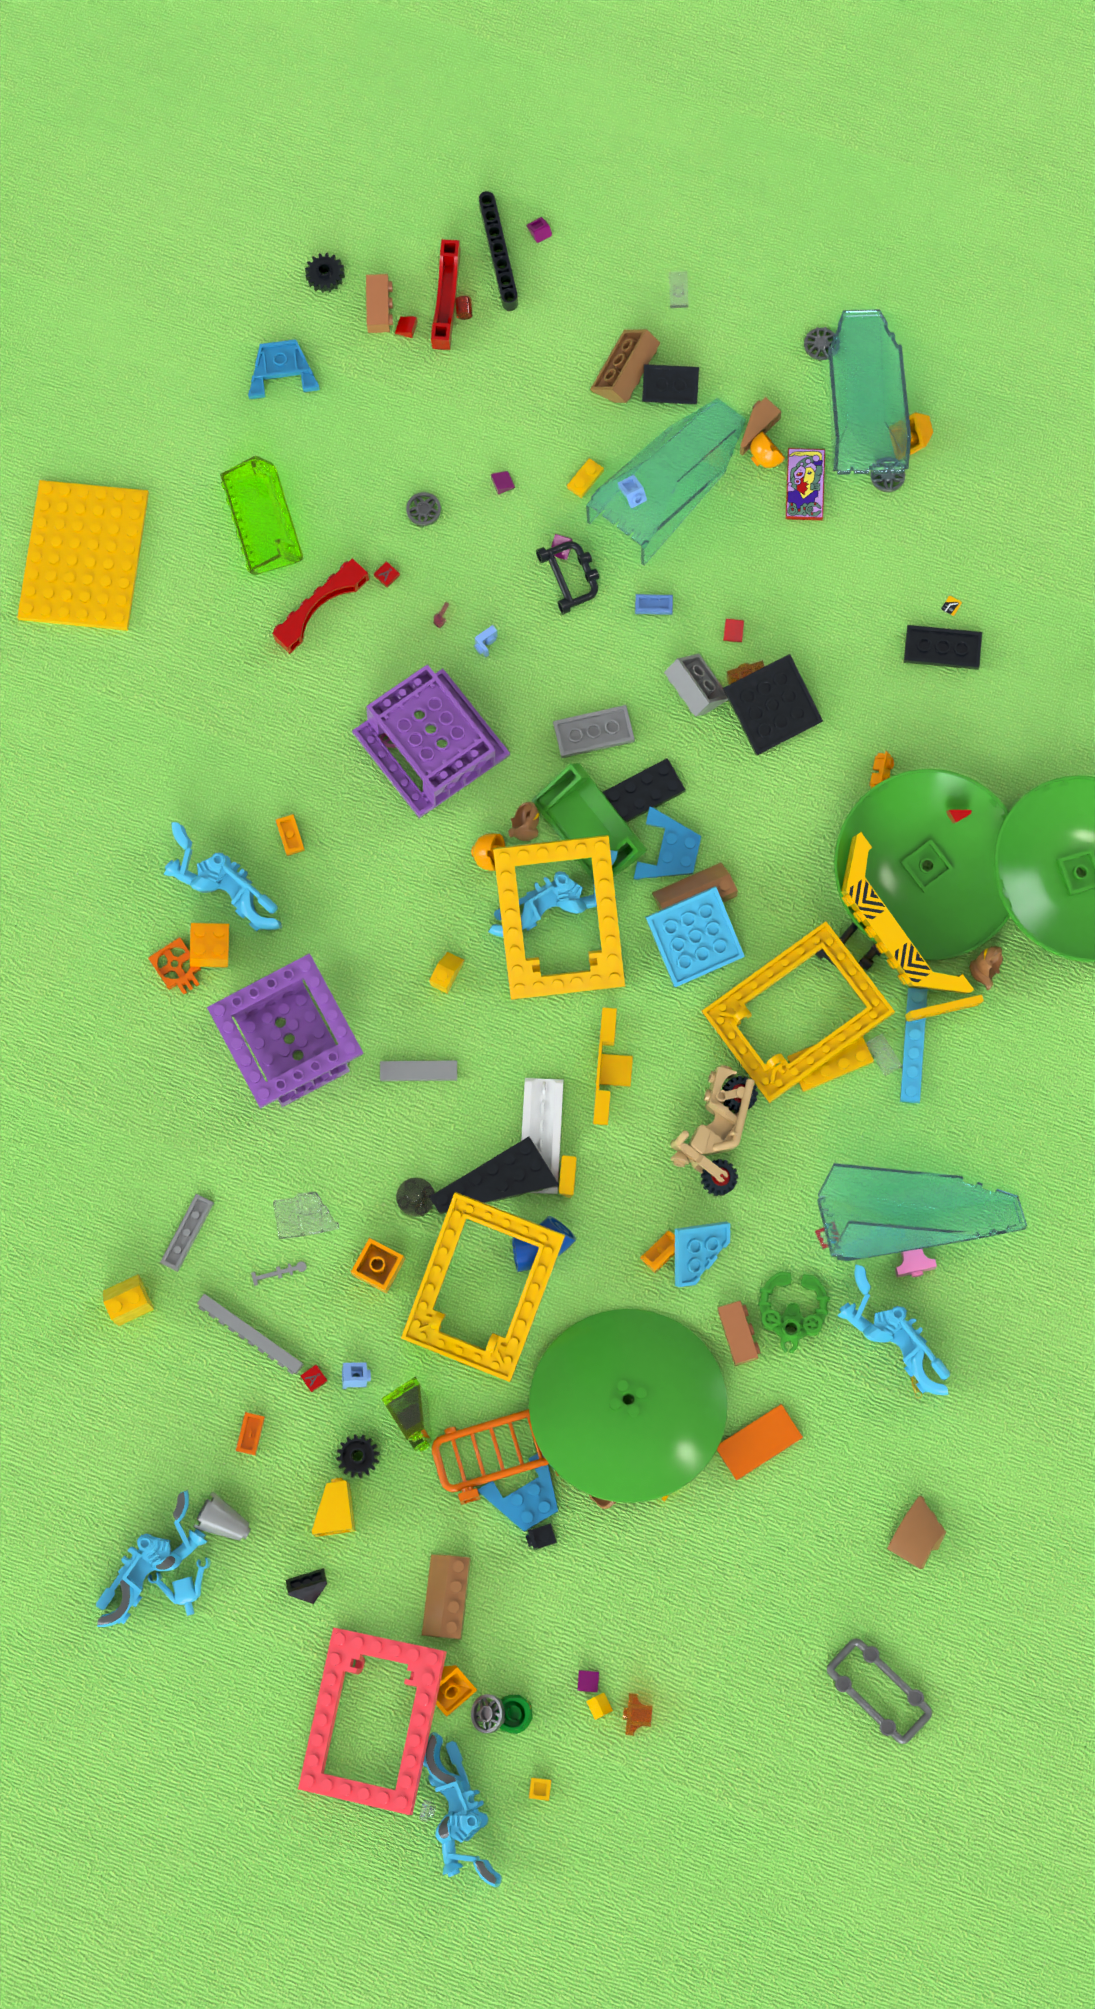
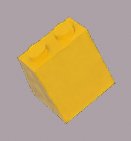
M139 1274L103 1290V1303L111 1320L118 1326L154 1310Z
M343 1478L331 1479V1483H326L312 1528V1534L315 1537L356 1532L350 1484L343 1480Z

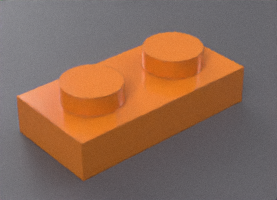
M245 1412L236 1447L237 1452L256 1456L265 1420L264 1416Z

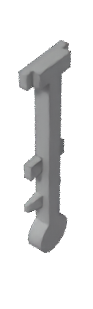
M298 1262L296 1266L292 1267L289 1263L286 1269L281 1270L280 1266L276 1267L277 1271L259 1276L252 1272L254 1286L258 1285V1280L277 1275L278 1278H283L282 1274L290 1273V1275H293V1271L296 1270L304 1272L307 1269V1265L304 1262Z

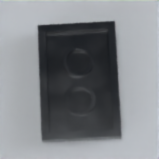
M644 364L642 402L697 405L699 367Z

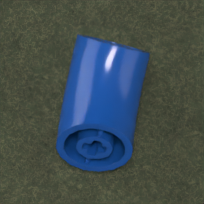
M547 1216L539 1224L565 1235L558 1256L576 1241L575 1235L552 1216ZM512 1237L517 1272L531 1270L539 1247Z

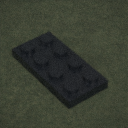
M907 625L904 663L979 670L982 632Z
M668 758L602 793L627 823L648 812L649 807L656 808L684 793L686 789Z

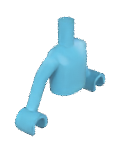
M205 1557L206 1565L203 1567L201 1561L197 1560V1567L199 1569L195 1586L192 1576L172 1582L174 1594L161 1580V1573L156 1572V1581L149 1574L148 1581L156 1583L174 1604L184 1605L187 1616L193 1615L195 1613L192 1602L196 1601L201 1595L204 1569L209 1568L211 1561Z

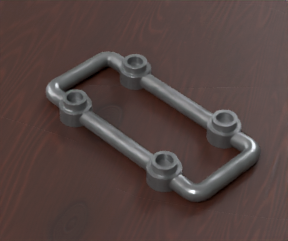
M855 1638L850 1640L827 1665V1674L835 1681L836 1689L840 1692H846L880 1725V1732L883 1735L891 1736L899 1744L908 1743L932 1717V1709L924 1701L923 1693L919 1690H913L879 1657L878 1649L873 1646L868 1647L861 1639ZM856 1646L863 1652V1658L866 1662L874 1663L907 1695L909 1704L919 1706L924 1711V1714L903 1736L896 1730L894 1721L890 1719L885 1720L851 1687V1680L847 1676H840L835 1671V1668Z

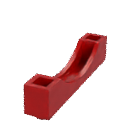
M441 239L438 292L431 334L432 349H451L461 253L460 240Z
M353 558L349 562H344L336 574L330 575L323 586L316 588L313 595L301 603L300 608L292 611L287 616L285 622L278 624L274 628L272 633L274 640L291 654L303 642L307 623L315 611L325 602L338 595L357 592L369 580L368 572Z

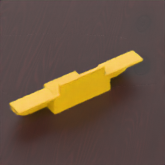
M602 1007L593 1124L608 1125L611 1095L610 1091L599 1090L600 1085L631 1087L633 1056L602 1054L603 1045L614 1046L617 1008Z

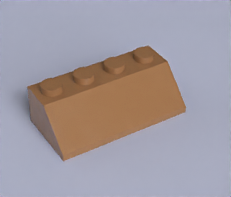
M647 329L624 330L590 390L614 403H627L644 373V364L649 365L650 360L657 352L660 342Z
M718 863L652 892V895L659 909L662 910L714 886L717 887L723 903L737 897L738 890L727 869L722 863Z
M431 1555L422 1636L462 1640L471 1563L469 1557Z

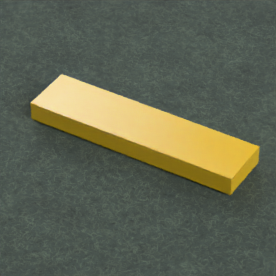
M982 995L912 1010L905 1014L906 1021L910 1022L975 1007L984 1000Z

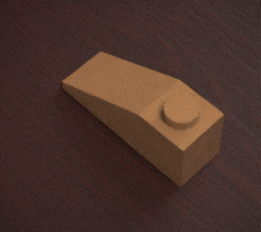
M766 397L762 401H757L752 408L753 410L740 445V454L742 456L750 449L752 440L762 431L766 434L781 419V410Z

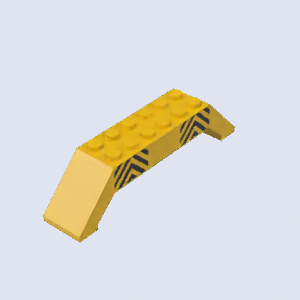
M862 832L852 837L841 891L843 895L842 900L847 907L851 906L855 911L853 915L856 920L865 925L864 931L870 938L873 937L877 942L875 946L881 954L885 953L888 957L886 961L889 966L898 971L900 974L898 978L903 985L907 984L909 987L963 994L971 993L974 989L963 974L952 976L936 973L930 969L865 878L868 851L872 846Z

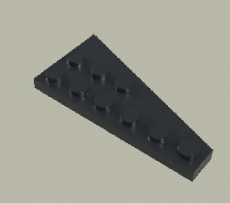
M527 1137L431 1195L430 1199L439 1214H444L448 1212L455 1192L480 1202L488 1203L521 1196L534 1191H542L547 1188L559 1187V1184L531 1138Z

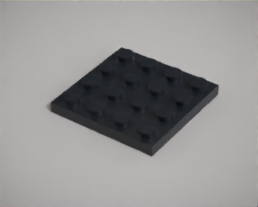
M790 654L723 687V691L756 756L823 722Z

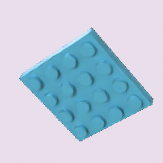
M715 886L645 917L674 987L745 957Z

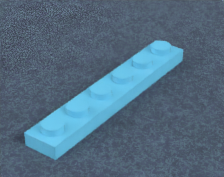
M908 988L906 1014L912 1010L926 1007L928 989ZM926 1018L905 1022L900 1102L920 1103Z

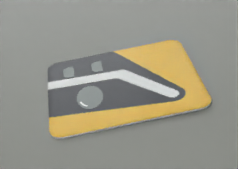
M949 596L941 609L954 616L962 602Z

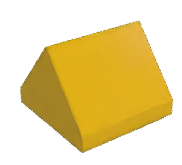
M605 1693L586 1701L595 1720L613 1711Z

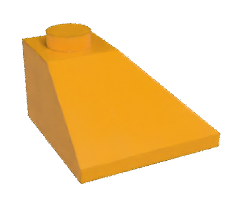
M915 412L888 428L895 460L901 461L927 446L933 434L928 415Z
M456 1665L443 1667L436 1706L446 1717L477 1691Z

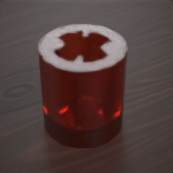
M457 297L455 299L456 317L461 320L470 319L473 316L471 297Z

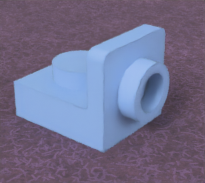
M635 475L617 483L619 489L627 498L630 508H634L647 501L644 488Z
M493 625L475 637L474 647L479 654L483 653L485 657L489 656V650L485 645H491L498 637L497 630Z

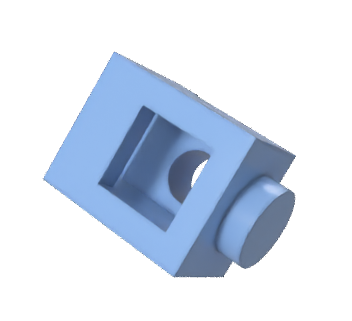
M367 1362L343 1363L342 1389H347V1387H366L367 1382L371 1381V1371L367 1370Z

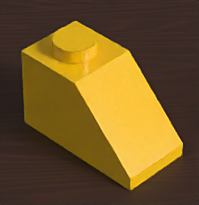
M447 952L437 964L429 980L430 985L448 994L465 960Z

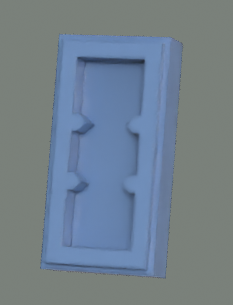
M636 594L635 614L672 615L673 595Z

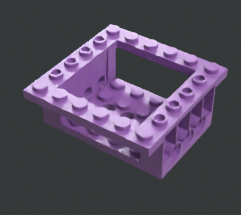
M428 664L367 705V721L352 730L353 735L418 818L427 814L510 756L507 748L446 671L442 668L437 673H434ZM422 711L425 716L422 719H417L414 714ZM432 725L436 728V731L428 733L425 730L426 727ZM383 733L387 734L423 780V792L419 790L379 739V736ZM445 740L448 744L446 747L440 748L437 746V742Z
M310 953L207 1007L260 1109L276 1100L279 1101L281 1107L290 1104L350 1072L347 1063L364 1054ZM302 980L306 982L311 994L313 995L318 1007L320 1008L325 1020L327 1021L333 1035L335 1036L338 1045L335 1044L317 1008L315 1007L309 993L307 992ZM232 1017H234L236 1022L238 1023L245 1039L247 1040L254 1056L256 1057L263 1073L265 1074L268 1080L267 1082L265 1081L259 1067L257 1066L250 1050L248 1049ZM280 1018L286 1020V1024L282 1028L275 1025L276 1021ZM287 1035H293L295 1040L291 1044H286L284 1038ZM296 1051L303 1052L301 1060L293 1059V1054Z

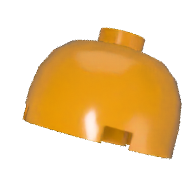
M763 431L752 440L750 451L753 456L751 460L756 466L762 465L764 468H774L785 460L780 450Z
M495 833L485 834L478 838L472 847L471 853L480 868L496 871L493 848L506 847L504 838L501 834Z

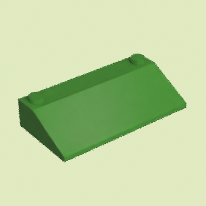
M570 763L531 800L562 840L608 835L610 850L618 851L616 860L612 865L613 877L634 863L647 851L580 763ZM592 858L577 859L593 880Z

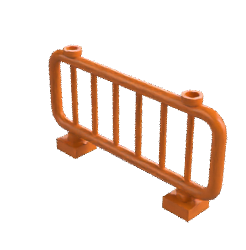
M529 1409L461 1430H456V1427H449L444 1430V1435L437 1437L433 1441L431 1447L442 1487L449 1492L462 1491V1493L458 1494L461 1505L480 1500L477 1488L473 1489L475 1486L549 1464L545 1457L543 1458L535 1440ZM524 1418L528 1419L539 1459L527 1463L523 1462L512 1422ZM504 1424L509 1425L520 1465L508 1469L504 1468L493 1430L494 1427ZM489 1429L501 1471L486 1475L474 1434ZM470 1435L482 1476L467 1481L455 1439ZM448 1441L452 1442L463 1482L458 1484L449 1483L439 1450L440 1445Z

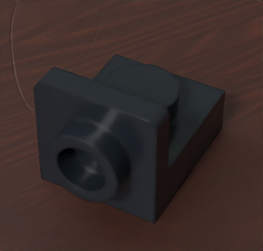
M551 1523L535 1529H529V1535H526L528 1546H533L534 1550L557 1543Z

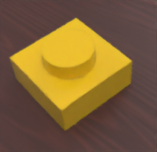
M531 1778L529 1798L549 1801L552 1780Z

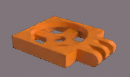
M180 937L148 957L169 990L177 985L184 995L187 992L183 986L187 985L190 991L193 989L189 982L193 981L196 987L200 985L193 975L201 970L200 967H190L187 973L182 969L183 963L190 959V951ZM173 948H181L185 953L177 957L172 954L171 950ZM165 955L168 962L165 966L159 968V957ZM174 960L178 961V966L172 967L171 962ZM172 971L176 972L179 978L170 979L164 975Z

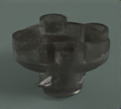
M410 1178L399 1186L396 1194L397 1204L402 1212L409 1216H424L434 1205L430 1196L435 1194L428 1181L422 1178Z

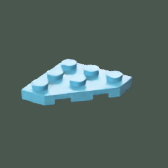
M729 1222L675 1229V1286H692L699 1282L702 1273L712 1266L718 1258L719 1252L730 1243Z

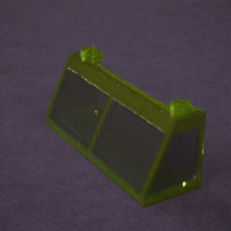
M414 1377L381 1398V1400L415 1452L418 1450L422 1452L430 1447L429 1443L432 1442L429 1404L425 1391L417 1378Z

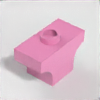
M922 1246L902 1250V1264L896 1267L895 1272L897 1278L907 1275L918 1277L922 1276L925 1271L936 1269L937 1265L935 1259L926 1257Z

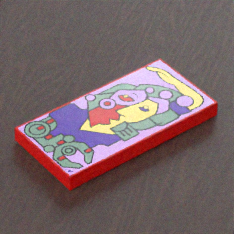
M788 448L786 519L823 521L825 449Z

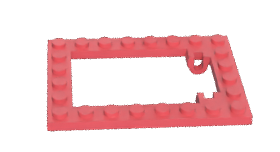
M333 1627L298 1789L413 1815L447 1651ZM363 1655L408 1664L407 1671H411L410 1679H405L404 1684L417 1687L395 1790L324 1774L345 1673L359 1675L365 1664Z

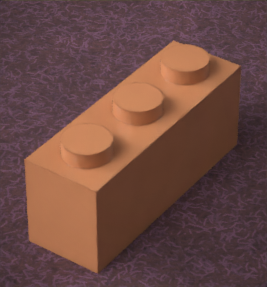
M388 274L366 275L368 333L390 332V325H393V314H390V309H393V299L389 298V292H393L392 281H389Z
M740 1300L718 1307V1314L734 1365L738 1366L757 1360V1354H760L758 1343H754L752 1335L755 1334L752 1324H748L746 1316H749L746 1305H742Z

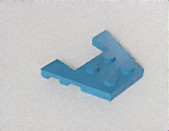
M296 339L260 344L254 375L251 380V388L248 393L249 399L266 397L264 380L301 375L303 392L320 390L319 384Z
M649 807L646 825L664 828V836L657 865L637 861L634 879L693 874L701 836L653 807Z
M538 1453L530 1457L529 1461L539 1459ZM548 1465L535 1468L539 1477L505 1498L502 1497L493 1481L477 1490L525 1532L558 1512Z

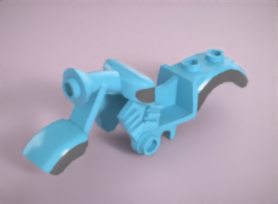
M188 1490L178 1495L177 1506L173 1512L176 1520L174 1524L183 1543L171 1552L170 1540L153 1537L148 1533L141 1535L137 1540L139 1549L130 1547L127 1550L132 1554V1557L129 1559L123 1556L121 1561L125 1565L119 1569L118 1573L120 1574L112 1585L105 1589L96 1606L101 1610L106 1609L114 1597L115 1589L119 1584L122 1590L121 1604L115 1611L103 1614L98 1619L97 1627H108L117 1623L120 1624V1622L124 1624L131 1615L128 1613L130 1607H136L142 1598L139 1594L143 1590V1582L147 1574L154 1570H174L198 1546L208 1542L205 1539L206 1535L198 1529L195 1531L189 1529V1537L187 1538L180 1523L189 1506Z
M432 1732L428 1739L423 1765L429 1771L428 1779L433 1787L435 1786V1791L441 1792L449 1803L448 1814L441 1820L435 1832L437 1840L442 1843V1854L445 1864L443 1875L448 1874L449 1877L459 1874V1869L464 1866L458 1860L471 1861L476 1872L484 1882L493 1887H499L502 1876L493 1869L488 1860L480 1859L479 1856L456 1853L455 1840L460 1843L464 1840L468 1842L481 1828L488 1824V1816L486 1813L479 1812L478 1810L484 1804V1801L478 1802L474 1800V1796L479 1794L480 1791H472L470 1788L469 1780L462 1764L463 1758L457 1743L454 1741L447 1743L446 1749L452 1764L456 1765L460 1776L449 1772L443 1766L440 1759L443 1738L438 1733Z

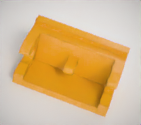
M670 1230L667 1231L640 1257L654 1273L675 1255V1235Z

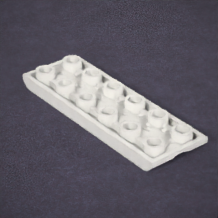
M525 1078L521 1141L527 1137L531 1138L558 1182L564 1080ZM558 1187L530 1193L558 1194Z

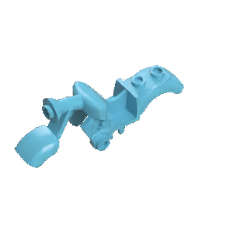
M172 822L173 836L185 850L182 865H180L179 859L171 860L165 866L166 871L164 875L174 876L201 893H210L218 889L226 891L232 899L231 903L237 908L235 912L243 919L246 916L251 921L249 925L256 931L259 929L277 930L282 928L280 921L274 918L261 917L254 908V895L270 914L275 913L278 910V906L268 896L261 894L251 885L253 882L246 878L248 875L247 871L241 869L240 872H237L241 865L236 862L231 863L228 856H225L223 853H215L212 857L197 864L198 875L188 871L193 851L191 849L192 841L187 836L184 826L177 822Z
M610 850L613 865L618 851ZM556 872L552 882L547 877H544L543 879L546 884L542 887L535 882L536 890L527 892L526 896L519 899V906L524 903L521 915L522 930L526 928L528 931L537 926L536 921L540 920L542 914L550 907L557 906L562 910L575 914L597 907L595 885L594 894L580 897L583 888L570 879L565 872ZM500 908L494 912L497 920H501ZM492 925L488 932L492 935L503 937L502 925Z
M855 1264V1281L859 1290L865 1296L858 1311L855 1309V1303L850 1305L848 1302L839 1309L841 1313L837 1316L847 1319L854 1327L863 1332L864 1336L870 1341L880 1343L890 1341L897 1344L902 1351L903 1361L907 1365L904 1369L910 1377L915 1376L918 1380L916 1385L922 1394L929 1392L935 1395H949L946 1385L932 1381L925 1374L923 1359L926 1353L932 1361L931 1366L939 1377L943 1380L950 1377L949 1370L939 1358L934 1356L925 1344L927 1341L919 1335L923 1331L922 1327L918 1330L912 1327L916 1319L905 1320L907 1311L904 1307L896 1306L891 1310L875 1313L874 1324L862 1316L870 1298L868 1293L871 1285L867 1280L865 1268Z

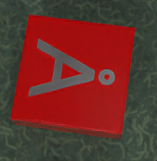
M387 561L374 573V577L386 588L400 576V573Z
M314 1365L300 1375L311 1392L328 1381L317 1365Z

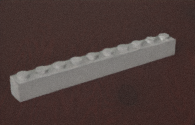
M203 1294L197 1304L200 1310L203 1312L206 1310L209 1312L208 1315L210 1317L219 1319L218 1322L223 1326L226 1324L231 1332L234 1333L236 1331L238 1333L237 1336L243 1340L244 1338L247 1339V1343L251 1346H257V1350L261 1353H267V1357L272 1361L274 1359L277 1360V1364L282 1368L284 1366L288 1368L287 1371L292 1375L294 1373L297 1375L304 1364L207 1295Z

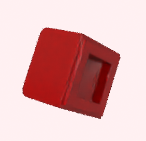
M400 317L395 334L413 338L418 323L417 317Z
M726 619L723 641L742 643L744 620Z
M971 810L946 811L951 822L954 824L972 814Z

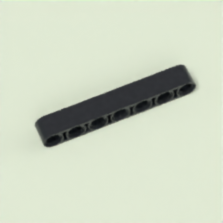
M485 191L479 196V207L502 306L507 311H513L518 306L514 277L495 196L493 193ZM499 266H506L503 269L498 268ZM509 282L508 285H503L502 283ZM513 298L512 301H507L506 299Z

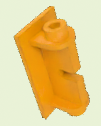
M885 751V754L878 753L875 756L873 770L879 771V773H872L871 788L890 778L891 769L894 767V759L887 751Z

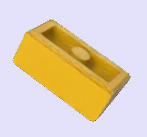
M563 1155L561 1158L559 1194L571 1198L574 1194L577 1158L575 1156Z

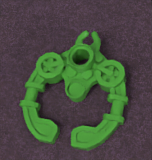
M781 1271L776 1273L766 1282L763 1288H760L761 1299L758 1302V1306L760 1307L761 1324L764 1329L773 1330L781 1338L780 1345L785 1353L788 1351L785 1346L786 1342H792L793 1347L789 1352L794 1353L800 1339L807 1335L815 1336L819 1334L825 1317L828 1315L827 1303L830 1301V1297L827 1296L821 1282L813 1275L803 1274L801 1286L806 1290L815 1291L817 1295L816 1300L820 1301L819 1308L815 1309L816 1314L808 1315L805 1319L802 1317L800 1307L796 1303L788 1304L781 1316L776 1310L770 1309L772 1303L768 1302L769 1295L773 1294V1289L776 1286L786 1287L791 1284V1272ZM792 1326L796 1329V1332L790 1334L786 1331V1328Z

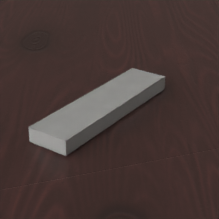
M457 1060L380 1061V1081H457Z
M198 1194L195 1195L160 1261L161 1264L177 1272L179 1271L214 1202Z

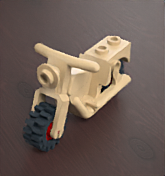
M724 1065L711 1071L708 1080L711 1083L710 1088L706 1090L704 1101H706L705 1108L715 1116L714 1121L708 1125L702 1124L698 1126L688 1144L683 1143L689 1136L688 1131H683L676 1139L671 1141V1148L677 1151L670 1159L674 1162L673 1165L685 1167V1165L691 1163L693 1168L701 1173V1184H704V1190L707 1189V1193H713L714 1196H723L733 1190L738 1182L736 1181L738 1174L736 1175L735 1172L737 1170L736 1168L733 1169V1164L727 1163V1160L722 1161V1159L710 1161L705 1156L729 1152L739 1145L747 1111L757 1101L756 1096L758 1095V1091L755 1090L757 1087L754 1085V1080L747 1077L742 1078V1076L735 1078L734 1076L737 1074V1071H733L731 1067ZM725 1079H730V1080L723 1086V1090H721V1087H722V1084H723L724 1080H725Z

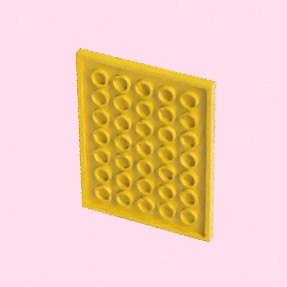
M39 480L17 616L18 620L128 631L149 496L148 490Z

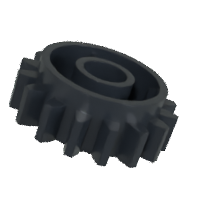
M319 253V258L313 256V262L308 261V267L305 268V277L309 286H314L315 291L321 290L322 293L324 291L331 292L334 288L338 289L337 286L343 283L342 278H345L343 272L345 271L344 265H341V260H336L335 255L329 257L328 253L324 257H322L321 253Z
M354 1434V1439L347 1437L346 1443H340L342 1449H337L340 1457H337L336 1460L342 1462L339 1468L345 1467L344 1474L347 1475L351 1472L352 1478L358 1474L361 1479L363 1473L370 1476L369 1470L375 1471L374 1463L380 1462L375 1459L376 1456L380 1455V1452L374 1451L378 1446L376 1444L371 1446L373 1440L369 1438L366 1441L365 1435H362L361 1439L356 1434ZM358 1451L363 1452L362 1460L354 1461V1453Z

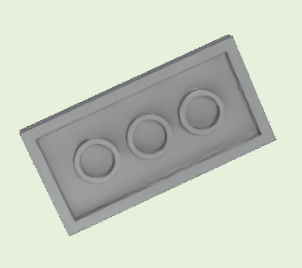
M626 705L553 721L561 758L635 742Z

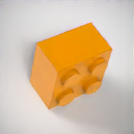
M191 923L190 967H228L229 924Z
M369 1238L351 1270V1274L387 1294L405 1261V1257Z

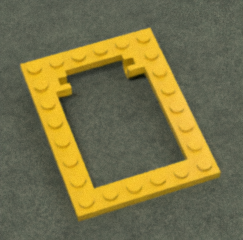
M604 835L493 848L511 1000L625 987L609 836ZM592 858L602 950L588 951L590 970L541 976L539 957L525 959L515 866Z
M825 921L703 1009L702 1013L750 1078L755 1081L754 1083L767 1101L771 1103L893 1015L895 1011ZM823 949L867 1008L790 1064L781 1053L770 1058L767 1064H765L737 1027L741 1024L743 1018L747 1017L748 1019L752 1016L745 1004Z
M455 1192L401 1339L510 1382L565 1235ZM467 1219L539 1247L506 1338L492 1333L486 1350L440 1332L441 1322L446 1314L434 1310Z

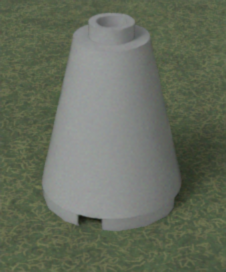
M211 1492L210 1495L213 1498L211 1501L206 1500L197 1517L199 1524L196 1525L194 1523L193 1528L239 1541L242 1538L246 1539L251 1530L248 1527L249 1522L216 1493Z

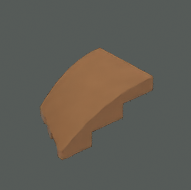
M919 1496L913 1503L887 1548L919 1569L924 1568L931 1551L939 1549L946 1534L942 1524L937 1521L934 1512L925 1503L924 1497Z

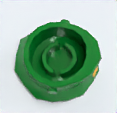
M521 1695L503 1697L501 1700L505 1710V1721L500 1729L513 1734L524 1731L533 1719L531 1703Z

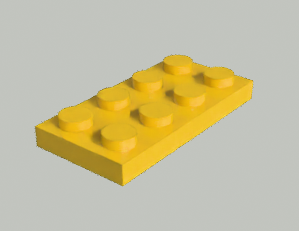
M863 1036L798 1082L802 1092L874 1063ZM813 1046L787 1056L789 1063Z

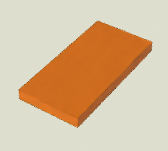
M782 1404L721 1442L717 1452L737 1481L801 1440L803 1436Z

